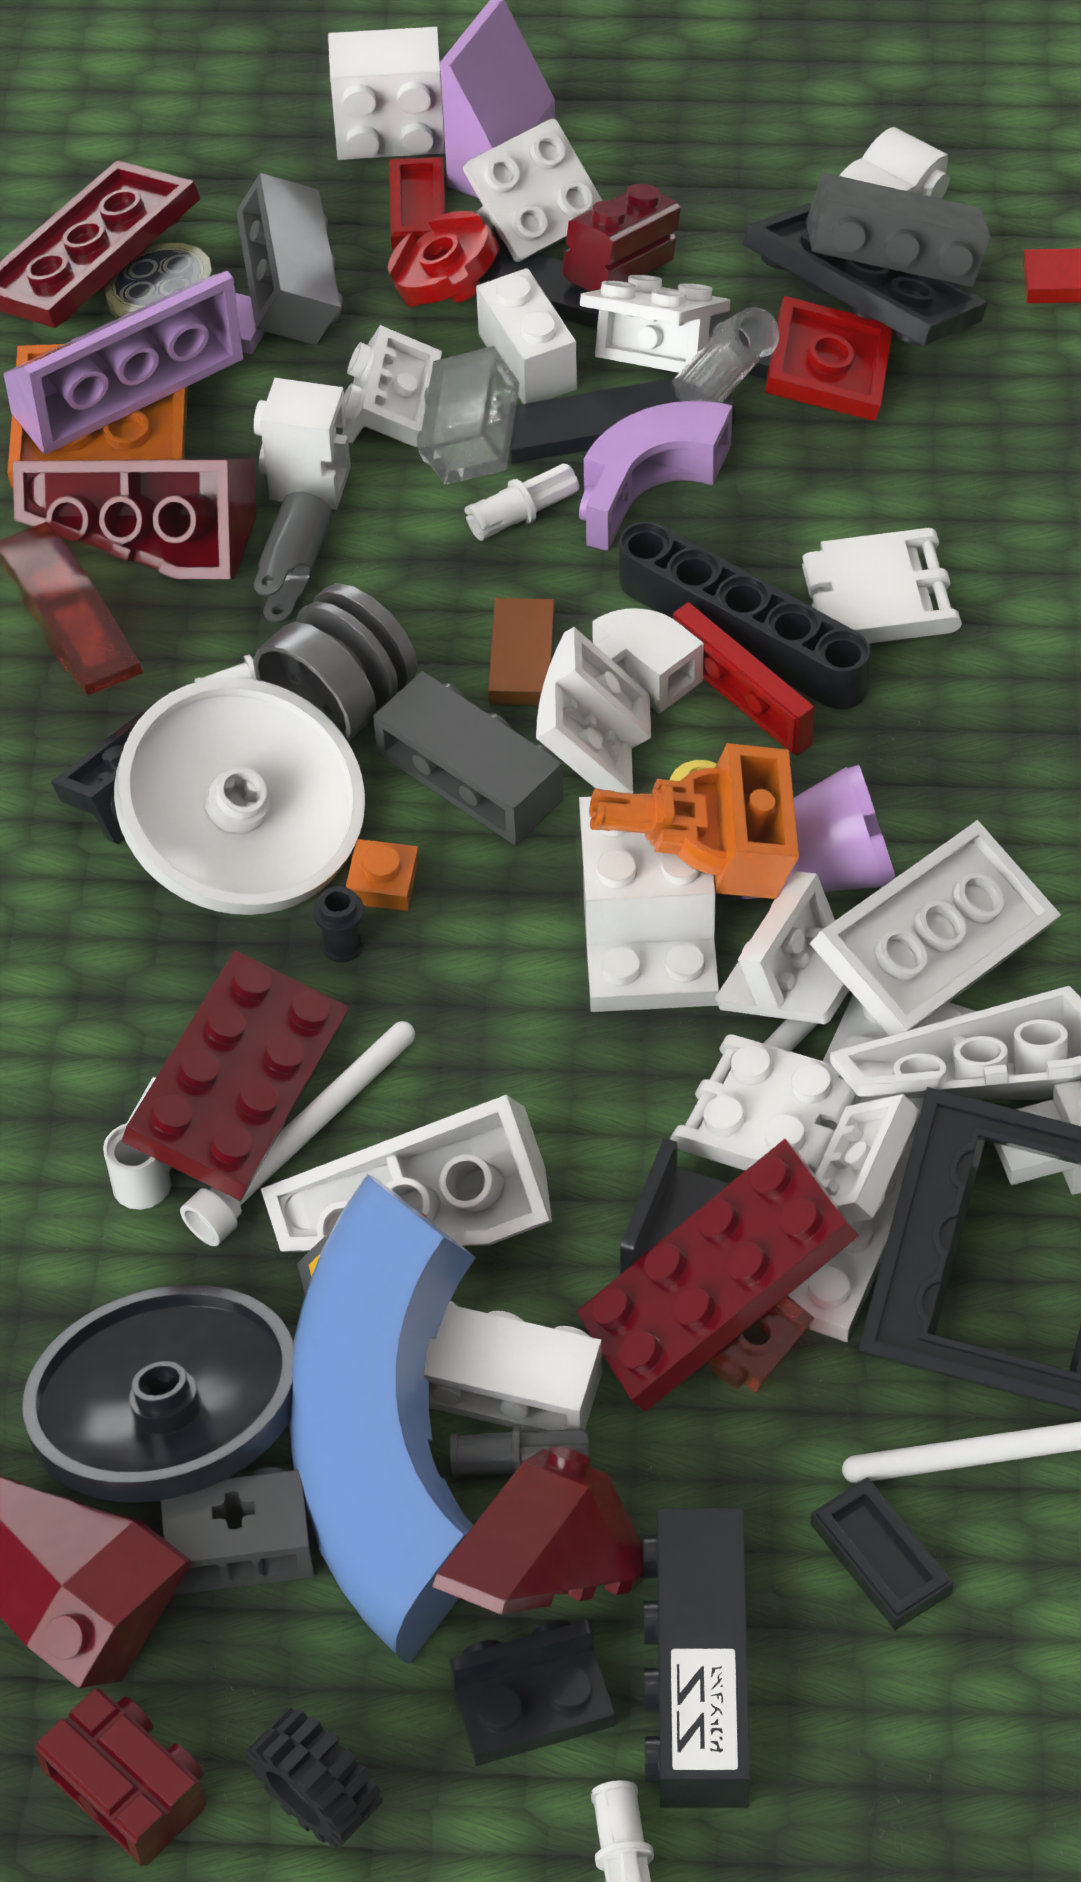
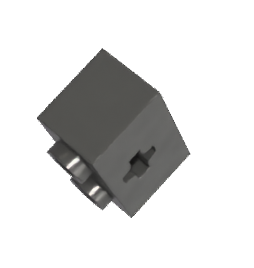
M276 1467L261 1468L245 1477L225 1479L191 1494L161 1500L164 1539L193 1561L173 1595L314 1577L309 1522L306 1516L303 1485L298 1470L285 1471ZM242 1523L241 1528L232 1529L231 1527L232 1524Z

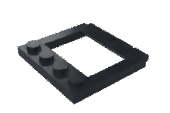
M927 1087L858 1351L861 1354L1081 1412V1325L1069 1371L935 1335L985 1141L1081 1165V1126Z

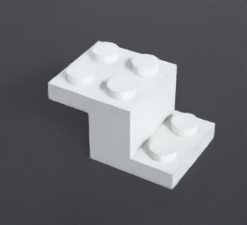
M579 797L584 915L591 1012L718 1006L715 999L719 992L714 941V875L692 868L676 854L654 852V846H651L650 841L646 839L645 833L591 830L590 820L592 817H589L591 797Z

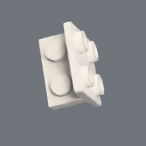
M553 118L467 161L463 166L465 175L483 205L477 214L481 216L484 224L487 223L493 234L497 233L499 239L504 241L516 262H521L567 238L569 220L593 209V205L596 202L602 201L558 121Z
M630 275L628 276V282L603 281L601 282V289L581 293L580 306L599 309L595 357L689 375H699L705 373L711 316L728 312L730 310V299L712 296V287L706 285L679 284L678 290L662 287V279L659 277Z
M795 871L779 897L773 901L768 914L751 940L745 944L738 958V963L715 997L720 1010L826 1024L832 1019L849 989L809 944L821 930L835 921L816 873Z

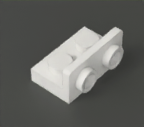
M381 325L368 345L360 342L353 352L347 370L349 375L354 376L353 384L348 386L344 394L346 422L342 435L348 436V442L352 444L365 426L417 447L426 434L442 351Z
M904 1094L846 1106L815 1174L857 1233H859L864 1220L873 1219L875 1213L882 1206L885 1200V1190L899 1158L908 1147L909 1135L919 1115L920 1110ZM855 1240L843 1250L851 1249Z

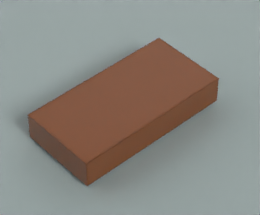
M495 598L488 688L489 704L539 705L544 681L552 661L555 615L554 599Z

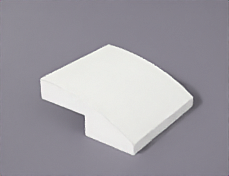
M573 627L564 632L550 663L539 702L536 738L594 788L633 794L632 748L651 738L650 694L580 631Z

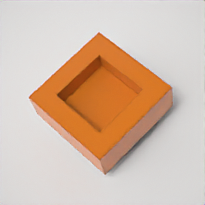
M357 839L346 887L361 898L364 906L408 911L419 865L418 846Z

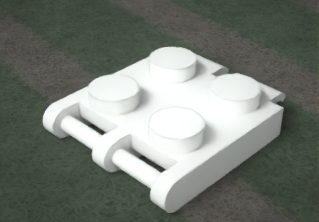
M932 528L821 541L820 551L809 552L802 556L804 562L802 568L809 596L813 598L814 602L812 607L859 632L867 639L869 644L952 633L957 631L962 625L959 612L951 609L946 591L950 586L948 572L939 566L935 551L939 545L937 532ZM919 553H924L928 567L926 570H922L918 556ZM935 593L939 610L933 611L929 594Z
M727 1035L720 1046V1052L723 1056L710 1080H702L695 1092L698 1099L695 1108L685 1126L679 1125L676 1127L670 1140L676 1141L677 1148L681 1151L746 1171L778 1143L786 1139L799 1152L813 1173L816 1174L845 1107L858 1104L861 1097L854 1092L830 1063L740 1036Z

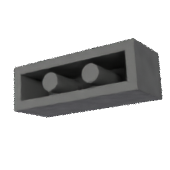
M824 172L821 173L806 220L812 252L969 287L974 286L991 238L982 208Z
M259 173L236 211L255 328L317 345L328 326H332L337 322L343 304L342 295L338 293L334 272L335 257L330 251L327 235L328 219L323 213L320 192L311 187Z
M423 671L373 715L377 754L515 846L564 800L563 763L559 761L558 757L550 749L542 744H533L512 730L510 725L499 715L484 712L466 700L456 687L448 683L442 684Z

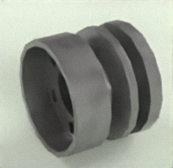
M339 583L324 588L315 597L313 603L306 605L299 611L296 622L283 626L257 650L253 660L256 680L280 686L309 701L336 725L347 742L372 720L376 709L383 707L397 692L414 679L418 671L416 652L406 632L393 615L372 596L354 586Z

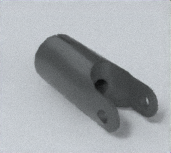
M292 492L286 495L259 560V571L254 581V589L259 595L269 596L263 614L265 619L272 623L285 621L292 614L296 601L303 593L333 519V513L329 505L323 499L311 493ZM276 610H283L280 614H273Z

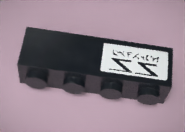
M657 1508V1535H643V1578H658V1601H644V1645H658L659 1668H644L645 1712H659V1736H645V1781H660V1808H748L750 1749L743 1508Z

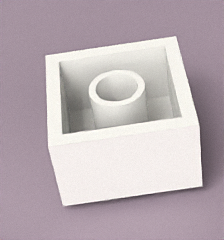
M437 27L328 33L337 159L445 154Z

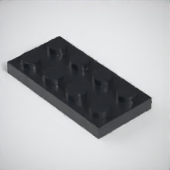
M810 203L748 225L742 245L760 254L761 260L764 263L777 269H787L805 279V284L810 289L839 298L848 303L850 309L856 315L865 319L880 321L896 330L897 337L909 344L918 346L928 345L981 322L988 301L955 283L812 252L806 226V220L812 205Z

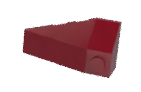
M255 458L12 461L14 520L74 542L80 541L108 551L110 555L149 566L159 570L158 573L175 579H235L256 519Z
M0 1475L1 1619L29 1649L76 1687L85 1688L122 1681L193 1561L138 1519L122 1514H110L83 1505L82 1501L64 1495L55 1496L24 1486L21 1481Z

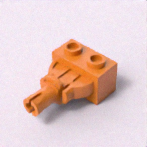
M727 743L715 768L694 771L685 776L681 781L657 779L651 794L621 793L595 788L591 796L589 817H592L590 820L591 830L645 833L646 839L650 841L651 846H654V852L676 854L692 868L714 875L715 893L777 899L799 858L789 750Z

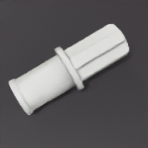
M564 463L523 483L518 479H513L508 482V488L499 491V493L466 506L465 513L468 515L466 520L475 537L480 541L486 540L488 537L525 520L526 523L535 521L536 512L579 490L578 479L571 466Z
M623 1780L606 1782L595 1787L591 1793L601 1847L595 1854V1863L597 1868L605 1872L606 1882H651L648 1864L654 1859V1851L649 1843L644 1842L637 1799L638 1788L634 1782Z

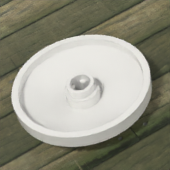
M230 677L214 678L186 685L169 693L144 713L130 732L124 745L116 770L114 801L119 825L129 848L144 869L169 891L198 906L229 914L254 915L281 911L293 907L320 892L336 877L349 858L360 834L364 819L365 790L358 761L351 746L341 731L321 710L306 699L280 686L248 678Z

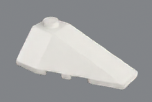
M1070 986L1062 987L830 1052L831 1065L859 1097H892L904 1094L907 1098H925L927 1087L972 1099H1048L1054 1095V1085L1081 1081V997Z
M508 1095L501 1096L261 1188L280 1251L284 1253L309 1252L322 1238L330 1234L342 1210L367 1173L380 1180L418 1212L427 1215L426 1218L461 1246L492 1245L552 1222L546 1168L526 1109Z

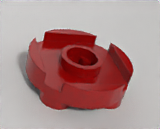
M455 211L428 221L432 228L431 231L422 235L418 240L414 233L411 232L394 249L388 262L389 275L405 304L415 307L421 304L443 301L451 298L454 302H462L476 294V286L481 284L479 278L492 265L500 250V246L487 223L484 224L480 215L472 211Z

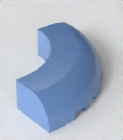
M367 1173L342 1210L331 1231L305 1293L292 1353L293 1384L289 1431L294 1470L299 1471L302 1481L306 1516L324 1560L340 1589L365 1623L404 1663L410 1664L459 1599L432 1586L439 1569L473 1527L472 1523L460 1509L446 1480L439 1476L429 1446V1442L433 1441L429 1417V1380L424 1378L430 1338H437L447 1306L460 1280L476 1257L380 1180Z

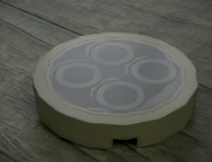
M161 243L147 247L142 255L134 258L110 280L109 284L104 287L105 295L111 313L117 318L215 274L210 257L200 248L185 243Z

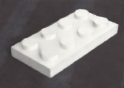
M977 820L825 927L809 944L885 1032L891 1036L916 1028L1048 929L1061 914Z

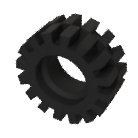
M290 1707L245 1752L247 1754L245 1757L246 1761L253 1767L251 1771L256 1779L266 1784L264 1787L266 1792L271 1797L277 1798L282 1803L280 1807L289 1816L292 1813L298 1819V1824L307 1832L311 1829L318 1840L323 1843L327 1841L331 1847H341L383 1803V1797L379 1795L381 1790L376 1783L370 1780L372 1775L368 1769L355 1761L358 1757L350 1748L345 1749L338 1743L339 1737L331 1730L328 1732L324 1731L320 1721L313 1716L308 1719L304 1711L297 1708L293 1710Z

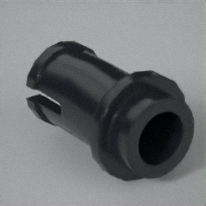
M343 886L330 887L314 903L313 916L316 924L322 929V949L324 954L335 962H348L358 957L361 953L359 946L363 947L359 924L364 917V905L361 898L349 888Z

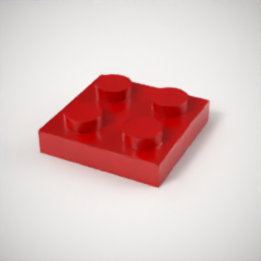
M784 296L778 312L764 393L875 421L882 402L893 329L876 319H865L853 313Z

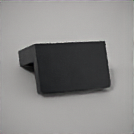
M664 1138L621 1242L620 1274L728 1186L727 1182L677 1168L676 1141Z

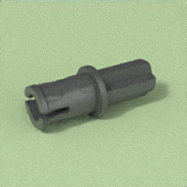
M513 1425L512 1432L468 1435L452 1433L450 1437L453 1478H460L461 1476L514 1474L523 1461L542 1449L549 1451L552 1446L573 1449L586 1455L591 1461L590 1438L588 1432L583 1429L523 1431L521 1425Z

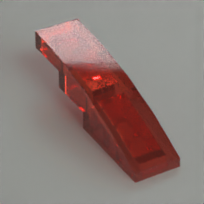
M47 521L0 540V564L18 585L24 606L43 628L49 649L87 696L143 674L140 662L94 585L68 547Z

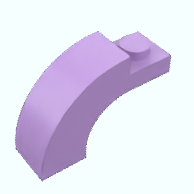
M708 401L671 402L638 411L607 429L594 442L584 457V493L580 503L579 518L586 521V546L609 551L630 505L640 494L651 487L671 481H695L713 486L731 447L732 405Z

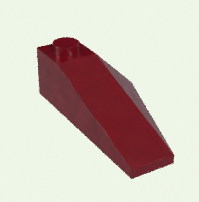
M552 1446L549 1451L542 1449L523 1461L439 1569L432 1587L502 1615L549 1607L555 1594H568V1596L577 1601L591 1600L598 1585L606 1584L605 1590L615 1595L630 1593L647 1578H643V1545L609 1475L589 1467L590 1459L586 1455L566 1447Z

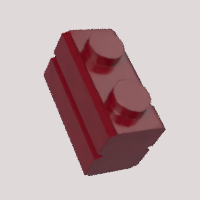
M633 184L621 196L610 201L596 202L593 205V209L568 222L566 244L570 249L565 251L562 274L566 277V280L589 291L601 289V282L603 281L628 282V276L645 275L674 259L677 238L673 232L678 230L681 207L677 201L662 195L658 188L648 184Z
M94 1688L70 1711L66 1719L62 1718L37 1741L35 1751L42 1771L141 1867L143 1865L147 1866L171 1843L172 1837L175 1834L179 1835L203 1812L206 1802L199 1780L204 1776V1773L196 1760L179 1744L173 1743L166 1750L149 1734L154 1729L153 1724L134 1701L124 1696L116 1703L101 1688Z

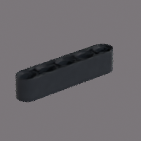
M641 521L631 524L623 530L619 538V582L622 590L628 596L672 619L673 613L689 602L785 683L825 706L834 709H848L857 706L864 700L868 692L870 645L867 639L859 632L663 525Z

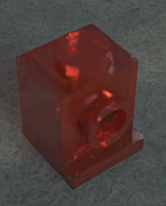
M787 1295L753 1323L757 1324L768 1334L769 1339L765 1344L759 1346L750 1344L745 1339L744 1332H742L709 1359L707 1363L730 1386L739 1389L745 1384L756 1394L807 1334L815 1318Z

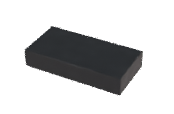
M868 1477L811 1513V1526L895 1631L952 1594L954 1584Z

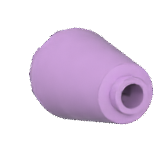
M860 765L850 768L845 767L793 798L799 858L782 890L795 871L816 873L824 892L878 888L885 886L896 878ZM742 896V899L760 898V897Z

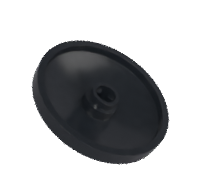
M166 1286L137 1292L105 1304L88 1313L63 1331L39 1357L29 1375L23 1394L22 1412L33 1451L44 1469L58 1482L76 1492L102 1500L115 1502L159 1501L191 1494L217 1484L241 1471L261 1456L277 1440L291 1419L292 1353L294 1342L290 1332L281 1318L262 1302L241 1292L216 1286Z

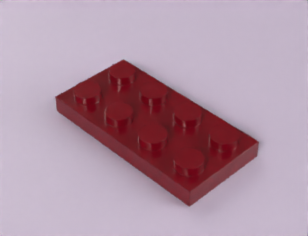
M116 160L0 261V311L52 328H57L61 323L69 320L82 304L97 291L107 286L119 271L134 258L142 255L155 239L169 227L178 223L182 215L200 200L194 181Z
M234 950L127 1124L121 1142L241 1201L342 1026L349 1007Z
M783 1139L580 1307L576 1313L591 1337L601 1339L602 1354L630 1399L646 1412L858 1238L859 1234L799 1152L786 1139Z

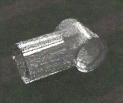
M750 307L714 326L709 335V340L672 380L676 389L675 395L680 401L722 403L759 360L775 351L779 343L780 332L774 317L765 309ZM739 329L748 338L749 349L741 342Z

